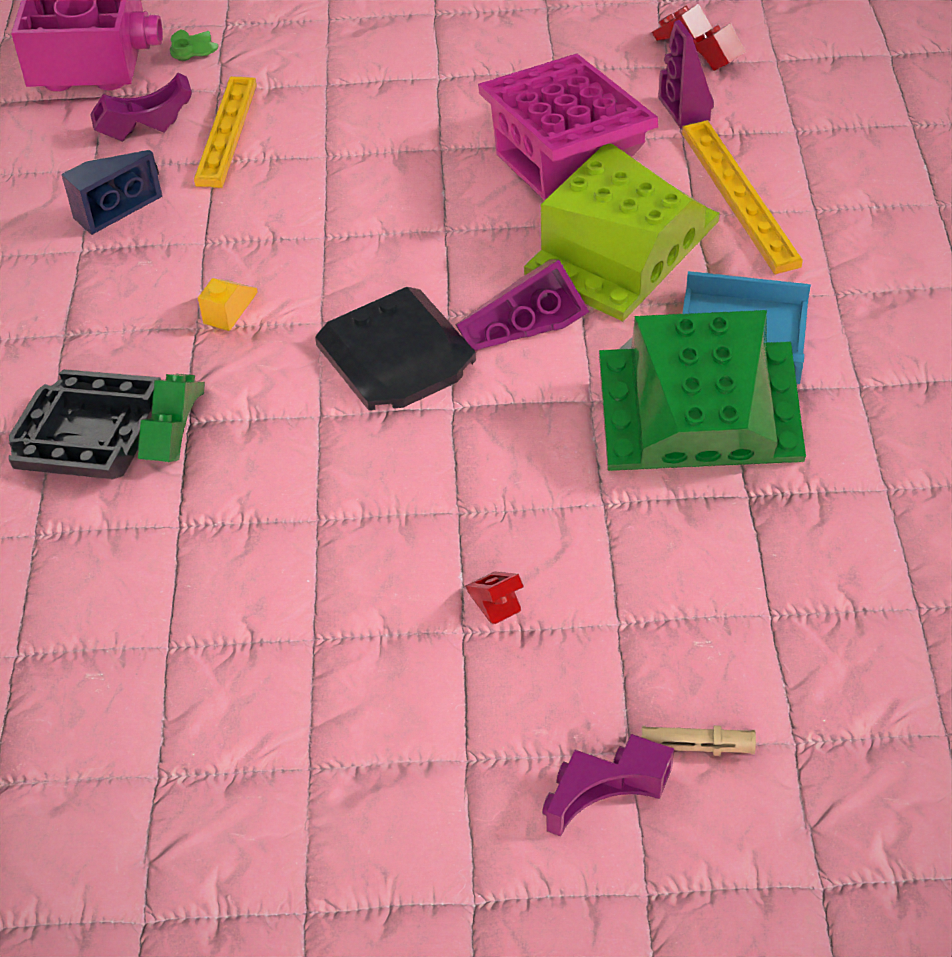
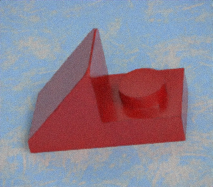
M495 571L465 585L467 592L491 624H497L521 611V606L515 594V591L524 587L519 574Z

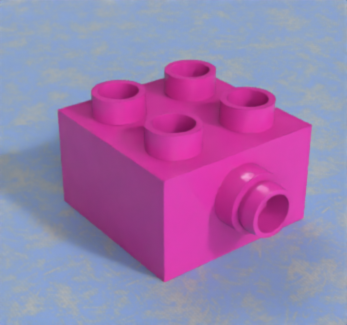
M21 0L11 35L26 87L45 86L50 91H64L72 86L97 85L103 90H115L132 83L139 49H150L151 45H161L163 28L161 17L159 15H148L147 11H143L141 0Z

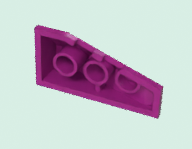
M678 20L674 22L669 39L671 53L665 54L664 57L667 67L660 71L658 98L679 128L682 129V126L706 120L710 121L714 100L710 94L692 35L683 23Z
M550 259L520 278L455 325L467 343L474 350L552 330L563 329L589 313V310L560 260Z

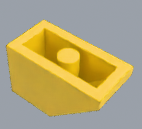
M212 278L198 296L203 324L230 331L258 293L257 288L234 281Z

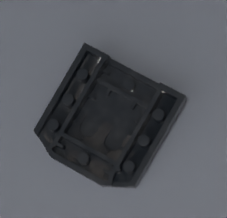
M404 287L328 321L315 336L316 346L369 411L376 410L375 405L392 404L393 408H404L457 383L463 377V370L469 363L473 365L476 361L475 350L421 289Z
M62 370L58 373L61 378L52 386L44 384L35 392L9 435V444L11 446L9 462L13 469L105 479H115L124 476L139 449L141 420L152 418L154 381L161 380V378Z

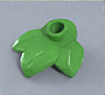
M180 29L170 39V54L173 58L180 61L189 60L192 56L209 55L219 47L217 43L211 42L209 31L189 35L186 31Z

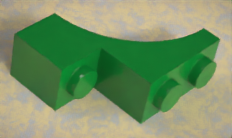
M179 373L166 374V379L154 381L152 418L141 420L138 459L172 462L180 459L181 443L186 421L194 402L199 396L204 394L205 382L195 381V375Z

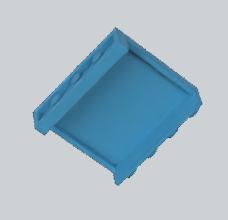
M688 271L682 314L767 310V342L791 341L796 383L800 384L804 363L803 352L811 284Z

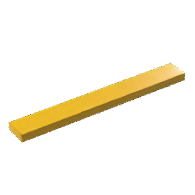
M706 120L682 126V135L774 275L802 268L803 259L710 122Z

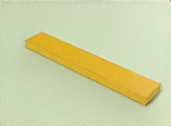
M232 76L229 78L194 177L196 187L223 188L257 86L256 78Z

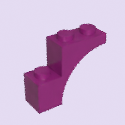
M177 73L164 87L141 97L117 98L103 94L90 114L94 131L123 142L128 133H132L135 129L136 122H139L165 133L170 124L175 123L182 106L187 104L191 98L192 90L187 76Z
M631 734L626 747L619 746L613 763L574 750L569 763L564 761L559 769L556 783L559 785L555 794L549 792L543 805L542 814L546 815L547 832L561 836L567 825L579 812L589 805L608 797L634 794L660 799L672 771L674 748Z

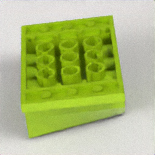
M606 144L596 151L541 203V250L524 266V275L550 259L560 260L585 304L623 322L719 222L720 213L707 208L702 203L675 188L615 145Z

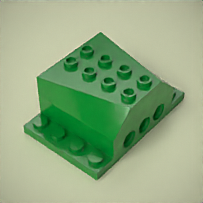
M767 310L635 316L631 349L599 350L608 471L805 461L806 451L791 341L767 342Z

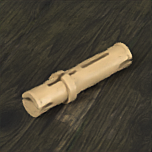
M714 725L713 729L642 726V738L674 748V751L713 752V756H721V752L755 754L756 750L755 730L721 729V726Z

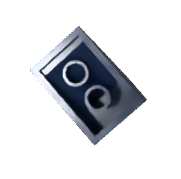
M151 150L86 161L61 174L73 219L91 235L163 197Z

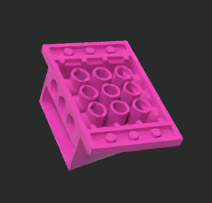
M578 53L478 84L479 94L491 104L496 155L544 200L603 145L613 144L632 157L646 142L645 133L658 128V116Z

